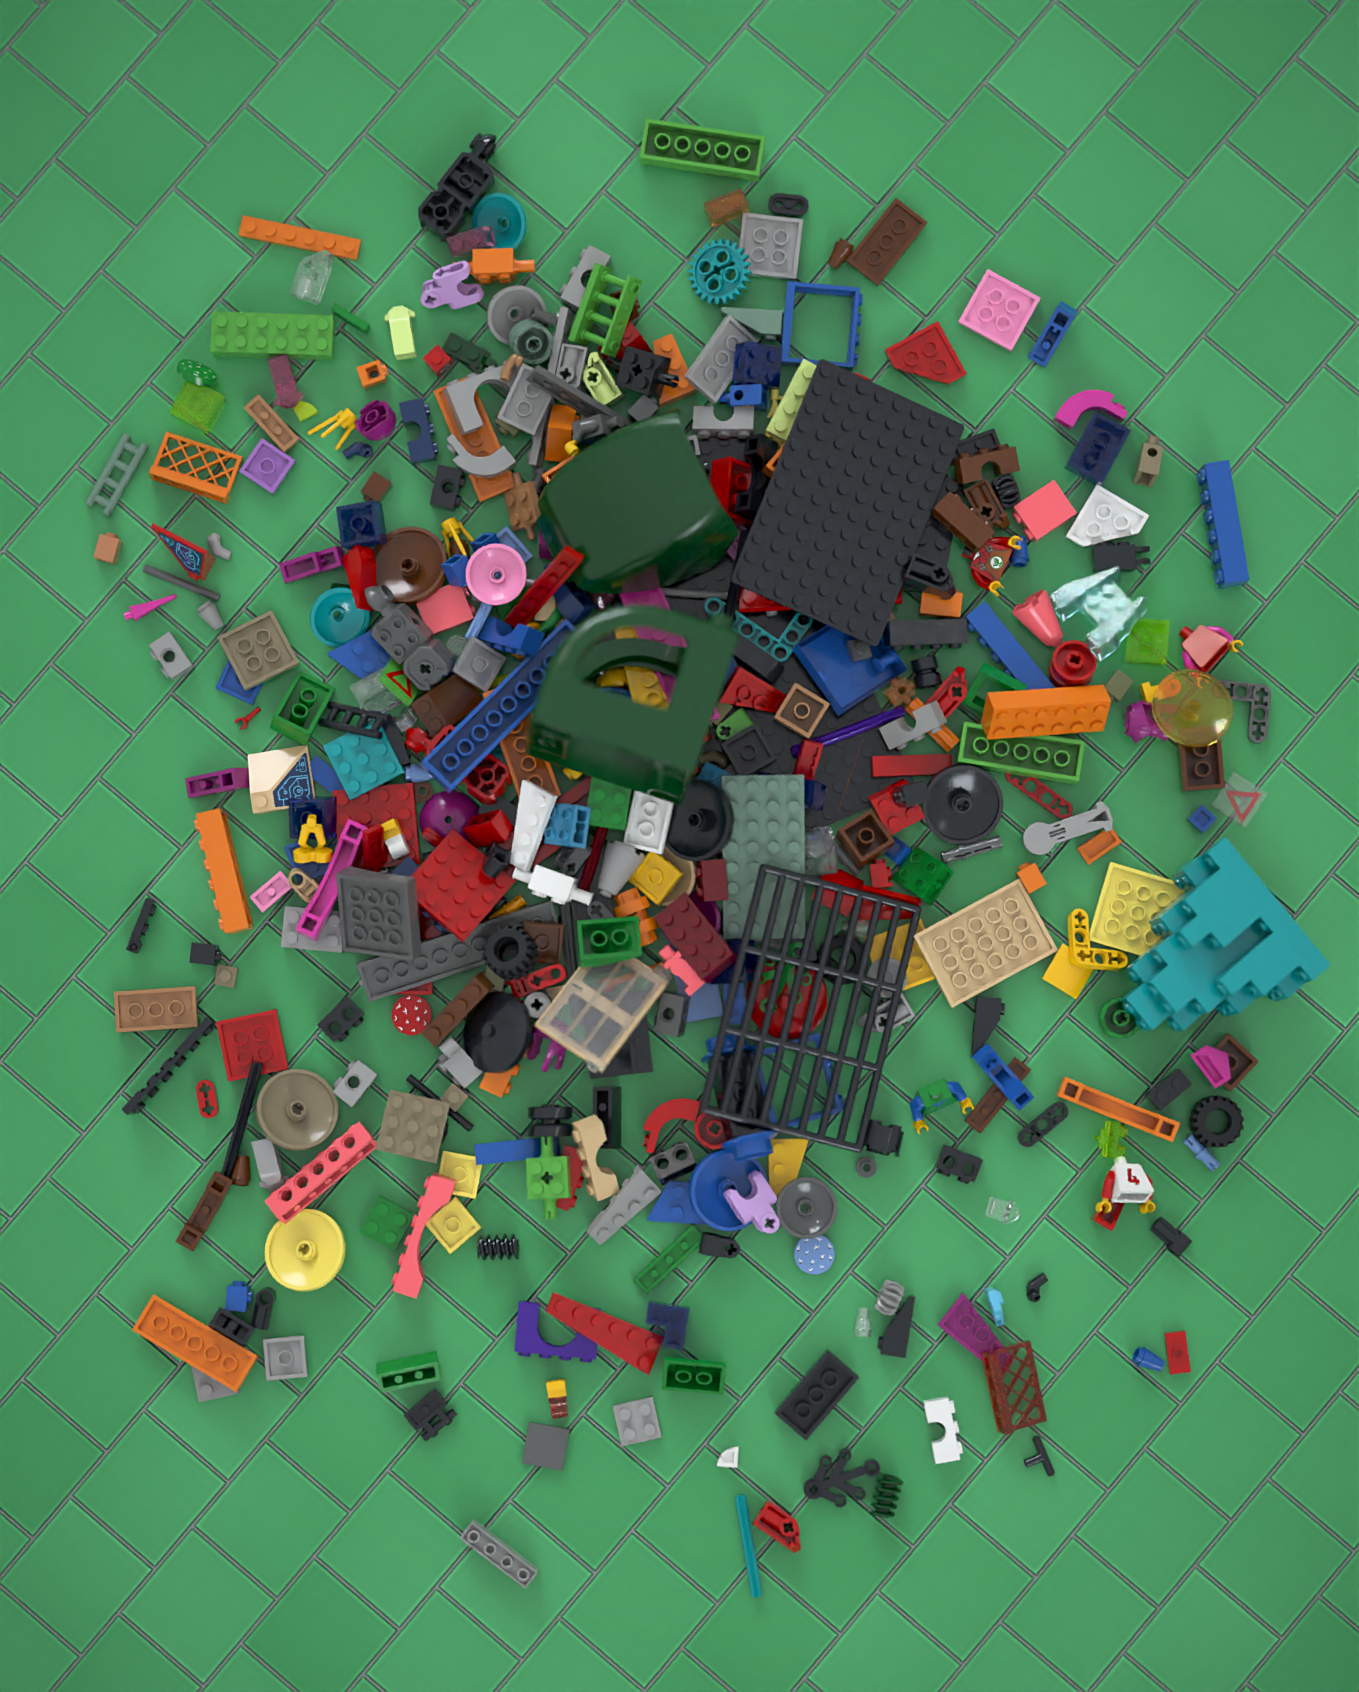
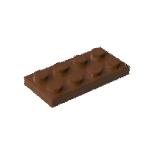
M895 198L852 252L846 263L878 287L928 222Z

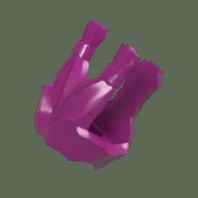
M1144 700L1127 706L1124 715V733L1135 743L1148 736L1157 737L1163 741L1171 739L1174 730L1171 725H1162V723L1156 722L1152 716L1159 713L1174 715L1176 706L1159 705L1144 702Z
M556 1017L550 1023V1025L564 1034L569 1028L566 1023L559 1021ZM534 1025L532 1027L533 1039L527 1053V1058L529 1060L536 1059L540 1053L543 1038H547L551 1042L541 1071H548L552 1058L556 1054L554 1068L561 1069L567 1049Z

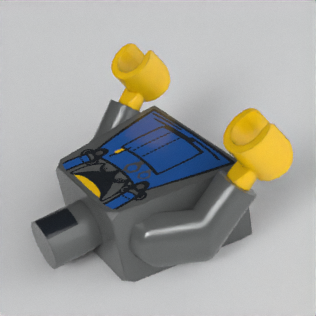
M597 414L571 423L573 440L565 444V451L575 457L580 452V449L576 446L577 443L587 446L594 444L622 428L624 425L620 416L611 417Z

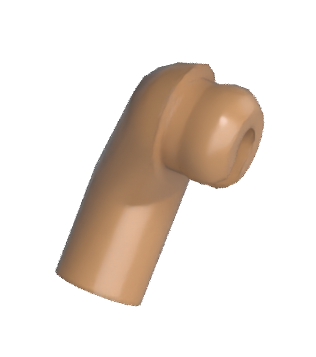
M517 354L510 356L502 369L500 376L502 381H510L514 365L521 367L523 357L517 356Z

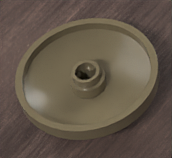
M290 1069L276 1074L263 1086L256 1102V1117L264 1135L277 1146L293 1151L307 1150L321 1144L331 1134L338 1118V1102L333 1089L321 1076L308 1070Z

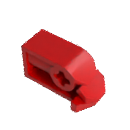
M957 666L924 704L927 705L937 700L947 719L967 695V680L964 681L965 669ZM953 687L961 688L960 693L962 695L960 697L952 696L953 691L951 689Z
M766 1501L751 1524L793 1553L798 1552L801 1549L797 1521L770 1501ZM790 1523L789 1528L791 1531L784 1532L783 1524Z

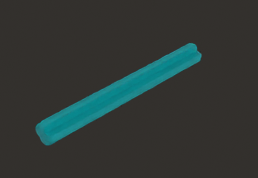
M746 1495L735 1496L751 1596L760 1597L762 1596Z

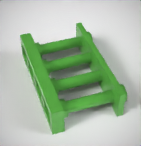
M595 263L568 340L582 345H586L587 341H591L602 346L600 353L616 357L643 280L627 275L626 280L611 275L612 268ZM608 283L623 288L619 300L604 294ZM601 302L616 307L612 319L597 314ZM594 321L609 327L606 338L591 333Z

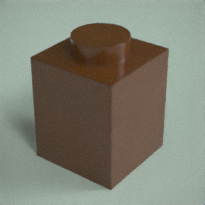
M374 471L361 490V493L364 495L363 499L371 505L374 503L380 505L393 485Z

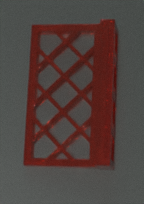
M1027 1340L993 1351L981 1352L997 1432L1008 1435L1014 1433L1013 1431L1047 1421L1031 1342ZM1025 1347L1027 1354L1024 1360L1016 1357V1354L1020 1348ZM1006 1353L1010 1356L1005 1366L1000 1363L999 1354ZM1014 1359L1021 1363L1016 1373L1009 1369ZM1025 1366L1031 1372L1028 1380L1020 1376ZM1006 1372L1014 1375L1009 1386L1003 1380ZM1018 1379L1026 1383L1020 1393L1013 1389ZM1029 1386L1034 1388L1035 1391L1032 1400L1024 1396ZM1011 1391L1018 1395L1013 1406L1008 1403L1007 1399ZM1022 1399L1030 1403L1025 1413L1017 1409ZM1033 1406L1038 1408L1039 1418L1032 1419L1028 1416ZM1016 1411L1022 1415V1418L1018 1424L1013 1425L1012 1417Z

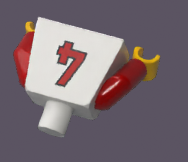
M1124 1156L1116 1157L1114 1159V1166L1106 1173L1101 1192L1102 1202L1096 1204V1211L1101 1212L1102 1205H1104V1213H1108L1111 1210V1204L1108 1200L1111 1199V1202L1141 1203L1139 1211L1142 1214L1153 1212L1156 1208L1155 1204L1151 1202L1154 1192L1153 1181L1145 1174L1141 1165L1127 1164Z

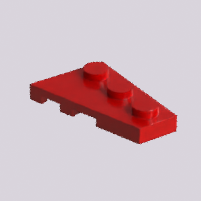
M863 884L860 889L917 906L921 904V899L918 897ZM863 899L858 920H870L874 902ZM882 905L879 920H890L893 907ZM901 910L899 919H911L912 912Z

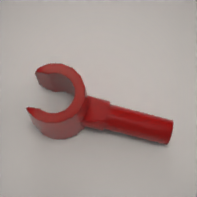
M257 707L245 717L237 718L234 724L243 720L244 726L240 730L246 729L251 718L261 711L260 708Z

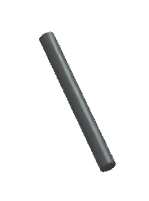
M149 565L144 566L143 572L216 602L220 599L221 594Z

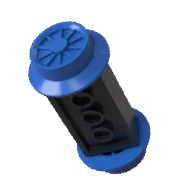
M728 1033L725 1037L713 1085L719 1109L738 1036ZM717 1036L705 1041L708 1054L701 1058V1062L708 1063L709 1067ZM747 1039L728 1111L740 1114L753 1062V1052L756 1049V1045L748 1044ZM758 1073L748 1116L759 1119L764 1094ZM721 1118L726 1142L721 1144V1146L731 1150L734 1162L752 1160L774 1152L771 1139L778 1134L776 1131Z

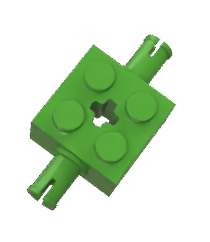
M553 1136L540 1137V1158H526L528 1200L541 1199L544 1201V1220L550 1219V1215L551 1219H557L556 1200L558 1198L572 1197L570 1156L556 1157L553 1150ZM548 1172L549 1175L553 1176V1180H550L549 1184L548 1180H545V1176L548 1175Z

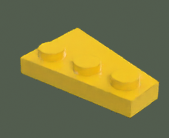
M802 1138L771 1139L774 1152L768 1155L769 1186L776 1197H778L780 1191L787 1183L797 1178L808 1140Z

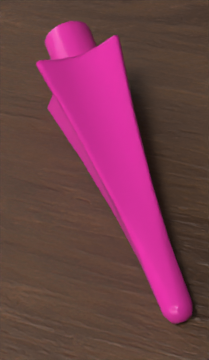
M173 594L155 601L129 606L130 611L123 613L126 621L134 618L136 622L161 605L176 599L177 595Z

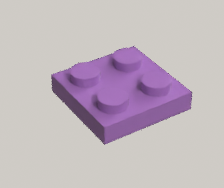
M261 438L239 472L274 495L296 461Z

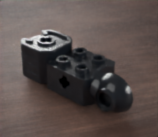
M478 133L469 146L472 151L470 153L462 152L437 183L438 190L432 191L418 208L421 227L426 226L430 233L440 237V242L450 241L456 236L465 224V212L467 211L471 214L477 204L494 185L495 180L492 170L482 160H487L496 148V135H482Z

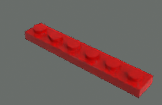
M566 545L510 610L504 622L513 627H516L517 624L527 625L582 562L584 555Z

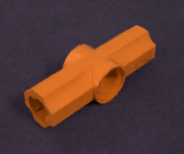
M916 698L905 708V711L916 721L913 711L925 705ZM944 724L941 725V730L933 734L930 731L926 732L947 753L960 741Z

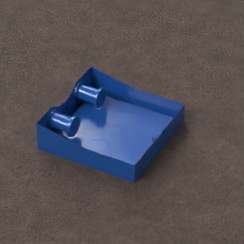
M826 625L799 642L793 648V651L838 716L908 670L895 650H891L889 646L884 647L882 637L877 646L869 645L872 653L870 659L851 662L846 643L856 638Z

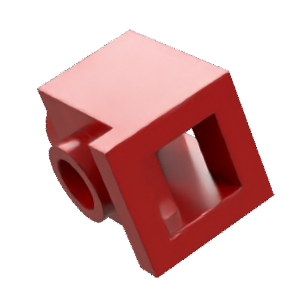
M885 859L873 860V864L868 865L871 886L880 889L892 887L893 882L888 883V879H891L890 866L886 867Z

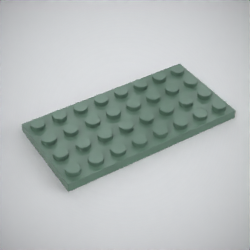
M722 775V790L728 796L734 813L732 835L722 850L723 859L726 861L728 900H723V937L725 939H742L761 864L805 875L804 775ZM766 873L750 939L763 938L778 878L776 875ZM787 878L785 880L771 938L784 937L797 881ZM805 887L792 938H804Z

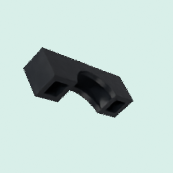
M762 433L747 436L744 456L750 464L752 480L745 492L737 493L735 512L749 520H754L770 481V478L761 470L776 454L778 442Z

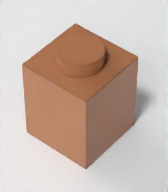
M106 532V535L100 534L93 557L96 560L116 565L123 542L118 539L116 534Z

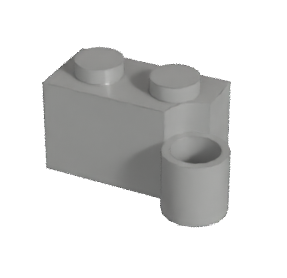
M449 1036L438 1046L443 1052L438 1058L440 1060L438 1065L445 1073L449 1071L454 1076L452 1081L459 1088L461 1086L464 1089L467 1088L484 1073V1071L474 1066L473 1060L452 1036Z

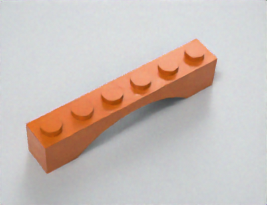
M1062 1077L1055 1095L1170 1142H1173L1180 1125L1177 1121L1130 1104L1067 1077Z

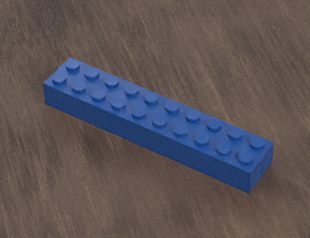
M567 619L540 644L536 657L529 655L422 760L420 765L448 793L533 711L553 654L564 638L575 628Z

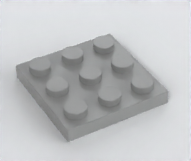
M743 212L739 248L745 249L743 254L749 255V259L746 262L752 263V266L747 268L753 272L750 275L796 280L803 219Z

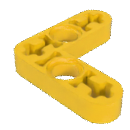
M1075 909L1068 915L1070 961L1074 966L1119 971L1127 965V956L1121 951L1090 948L1089 920L1087 913L1083 909ZM1075 933L1082 935V943L1075 939ZM1095 954L1102 957V964L1096 962Z

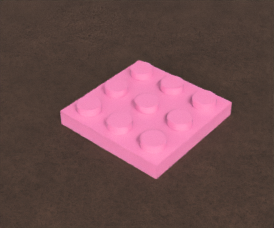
M987 269L958 323L1011 352L1036 308L1040 297Z

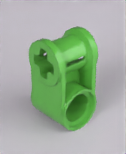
M742 707L717 726L715 737L719 742L723 743L754 725V723ZM722 729L729 730L727 734L728 737L726 735H720Z

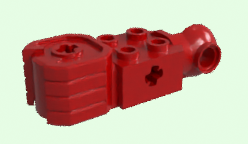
M452 725L443 727L433 740L430 741L431 737L419 727L412 728L407 726L404 744L416 754L422 751L427 756L455 727ZM488 754L458 785L461 786L464 782L470 795L485 805L497 804L496 799L504 794L507 785H512V778L508 766L492 754Z

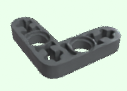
M1227 680L1215 682L1211 687V693L1215 698L1250 702L1247 737L1255 744L1264 741L1268 730L1271 701L1270 688L1263 684ZM1222 684L1224 689H1230V685H1233L1231 690L1232 697L1229 696L1230 692L1226 691L1219 695V691L1216 688ZM1238 686H1243L1246 689L1245 697H1238L1235 690ZM1260 688L1266 693V696L1262 697V703H1266V706L1254 705L1255 702H1259L1260 697L1256 695V692L1260 691ZM1260 708L1264 711L1265 716L1262 720L1254 717L1255 709ZM1253 722L1257 724L1264 723V726H1259V733H1262V736L1258 737V740L1252 735V732H1255L1257 725H1252Z

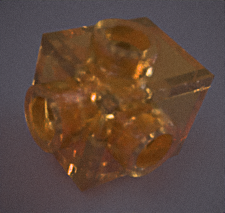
M896 677L888 683L890 687L883 692L894 708L901 704L905 707L914 700L913 696L916 694L914 691L916 686L911 679L907 680L905 677L901 679ZM898 689H902L904 694H900Z

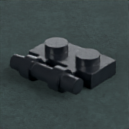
M434 1388L403 1416L416 1431L422 1426L426 1429L421 1437L427 1441L431 1437L434 1438L438 1435V1431L445 1425L448 1426L452 1423V1419L457 1416V1413L453 1408L447 1413L444 1412L443 1408L448 1405V1402ZM437 1414L440 1419L431 1425L429 1420Z

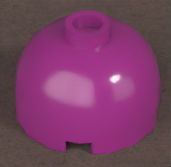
M374 400L361 409L359 412L361 416L359 420L356 418L355 428L362 436L372 441H380L392 434L396 425V415L385 401L379 402Z

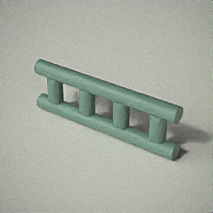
M126 433L122 435L85 504L91 507L95 502L104 506L103 513L109 517L148 448V445L142 442L139 448L129 443L128 441L131 436ZM124 449L134 454L129 465L118 460ZM114 467L125 472L120 482L109 478ZM104 485L115 489L110 500L99 495Z

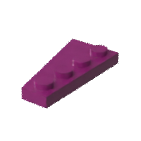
M962 1292L937 1325L1002 1377L1014 1360Z

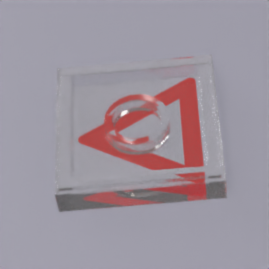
M1232 772L1225 783V788L1220 790L1211 806L1246 828L1267 796V793L1237 773Z

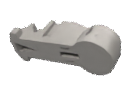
M1100 801L1095 803L1096 809L1049 825L1043 822L1033 823L1023 832V846L1031 854L1043 855L1051 851L1055 844L1102 828L1105 832L1111 831L1113 818L1111 817L1110 809Z

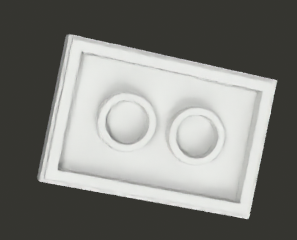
M634 791L623 843L633 848L663 854L674 804Z

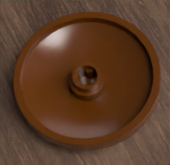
M404 527L392 531L382 538L373 550L377 564L376 586L379 587L381 584L387 586L394 595L392 601L395 604L406 603L407 605H412L428 599L437 592L446 578L441 564L448 560L447 551L439 538L424 528Z

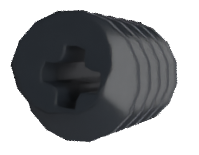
M487 1234L486 1240H483L482 1235H479L477 1257L479 1259L481 1255L482 1259L486 1260L488 1255H490L491 1260H495L497 1254L499 1260H503L506 1254L507 1259L511 1260L514 1254L516 1260H519V1239L516 1240L515 1235L512 1234L510 1240H508L506 1234H504L502 1240H500L498 1234H496L494 1240H492L490 1234Z

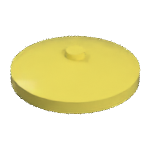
M303 1209L288 1223L284 1224L279 1220L271 1229L265 1245V1260L268 1270L280 1284L289 1289L312 1291L321 1288L337 1275L343 1264L346 1252L345 1238L340 1226L330 1216L318 1210Z

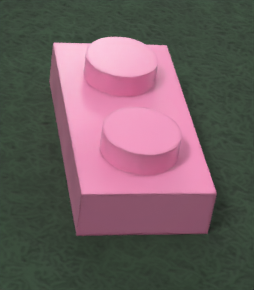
M279 871L254 892L250 898L264 913L289 892L292 887L289 885L288 878L284 873Z

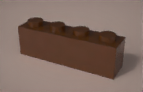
M481 972L478 973L421 1034L434 1047H437L487 996L495 985Z

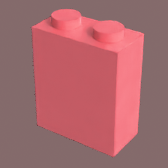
M1055 480L1015 505L1012 509L1013 518L1018 524L1021 522L1025 528L1023 530L1025 536L1029 540L1032 539L1034 543L1074 517L1077 513Z
M446 585L439 588L428 599L416 603L423 622L433 632L431 634L432 637L473 621L476 610L473 603L469 604L466 597L469 596V592L466 586Z

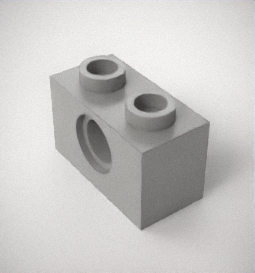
M171 632L166 633L149 645L152 649L150 654L156 662L159 660L163 665L160 669L166 678L171 677L175 681L194 668V665ZM169 652H174L175 659L172 662H166L165 659Z
M357 1060V1062L352 1061L346 1068V1071H348L344 1078L339 1077L333 1085L335 1087L333 1093L351 1107L357 1104L379 1075L361 1060ZM352 1076L358 1077L360 1081L357 1088H353L349 1084Z

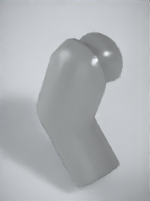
M212 533L207 540L212 554L229 561L232 551L221 546L219 534Z

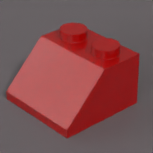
M829 863L820 878L859 890L864 883L863 880ZM816 888L810 898V900L812 901L814 899ZM824 889L821 905L832 910L836 892ZM844 894L839 912L840 915L848 916L855 897Z

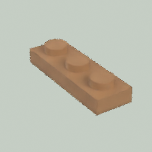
M259 394L244 407L284 453L300 440Z

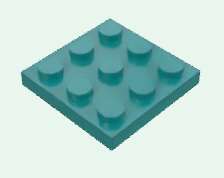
M376 719L367 722L364 728L371 729ZM382 726L379 731L383 733V737L380 740L346 733L323 746L350 800H354L405 773Z

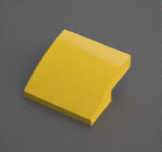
M1062 943L1041 979L1072 998L1077 999L1094 969L1074 966L1070 961L1069 947Z

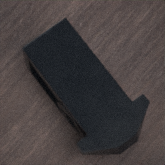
M914 553L903 583L937 595L943 600L952 599L956 593L951 573L946 565ZM937 573L941 574L939 579L936 578Z

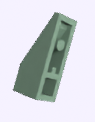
M722 307L721 309L723 317L731 315L746 330L760 338H764L766 341H776V338L780 339L782 310Z

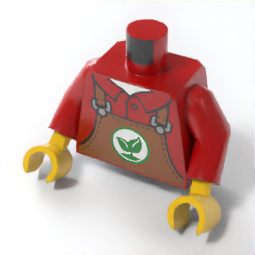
M1019 536L993 537L977 554H974L965 546L961 556L972 560L969 570L979 587L991 591L995 596L1000 595L996 589L998 587L1004 589L999 580L1013 550L1010 547L1020 550L1021 547L1016 545V542L1019 540L1023 541L1022 538Z

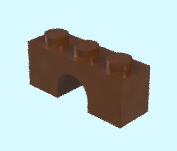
M1008 443L997 445V449L991 451L989 448L977 450L978 454L971 455V452L959 454V458L952 459L957 483L965 484L982 480L981 469L986 462L992 464L995 475L1020 471L1016 447L1008 446Z

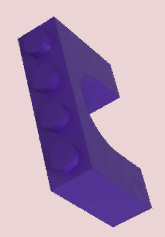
M519 1301L514 1352H519V1356L530 1357L531 1353L539 1354V1358L550 1359L551 1355L559 1356L560 1360H571L572 1357L580 1358L581 1362H592V1359L597 1358L598 1344L577 1332V1335L571 1342L565 1345H552L546 1342L538 1329L540 1302Z

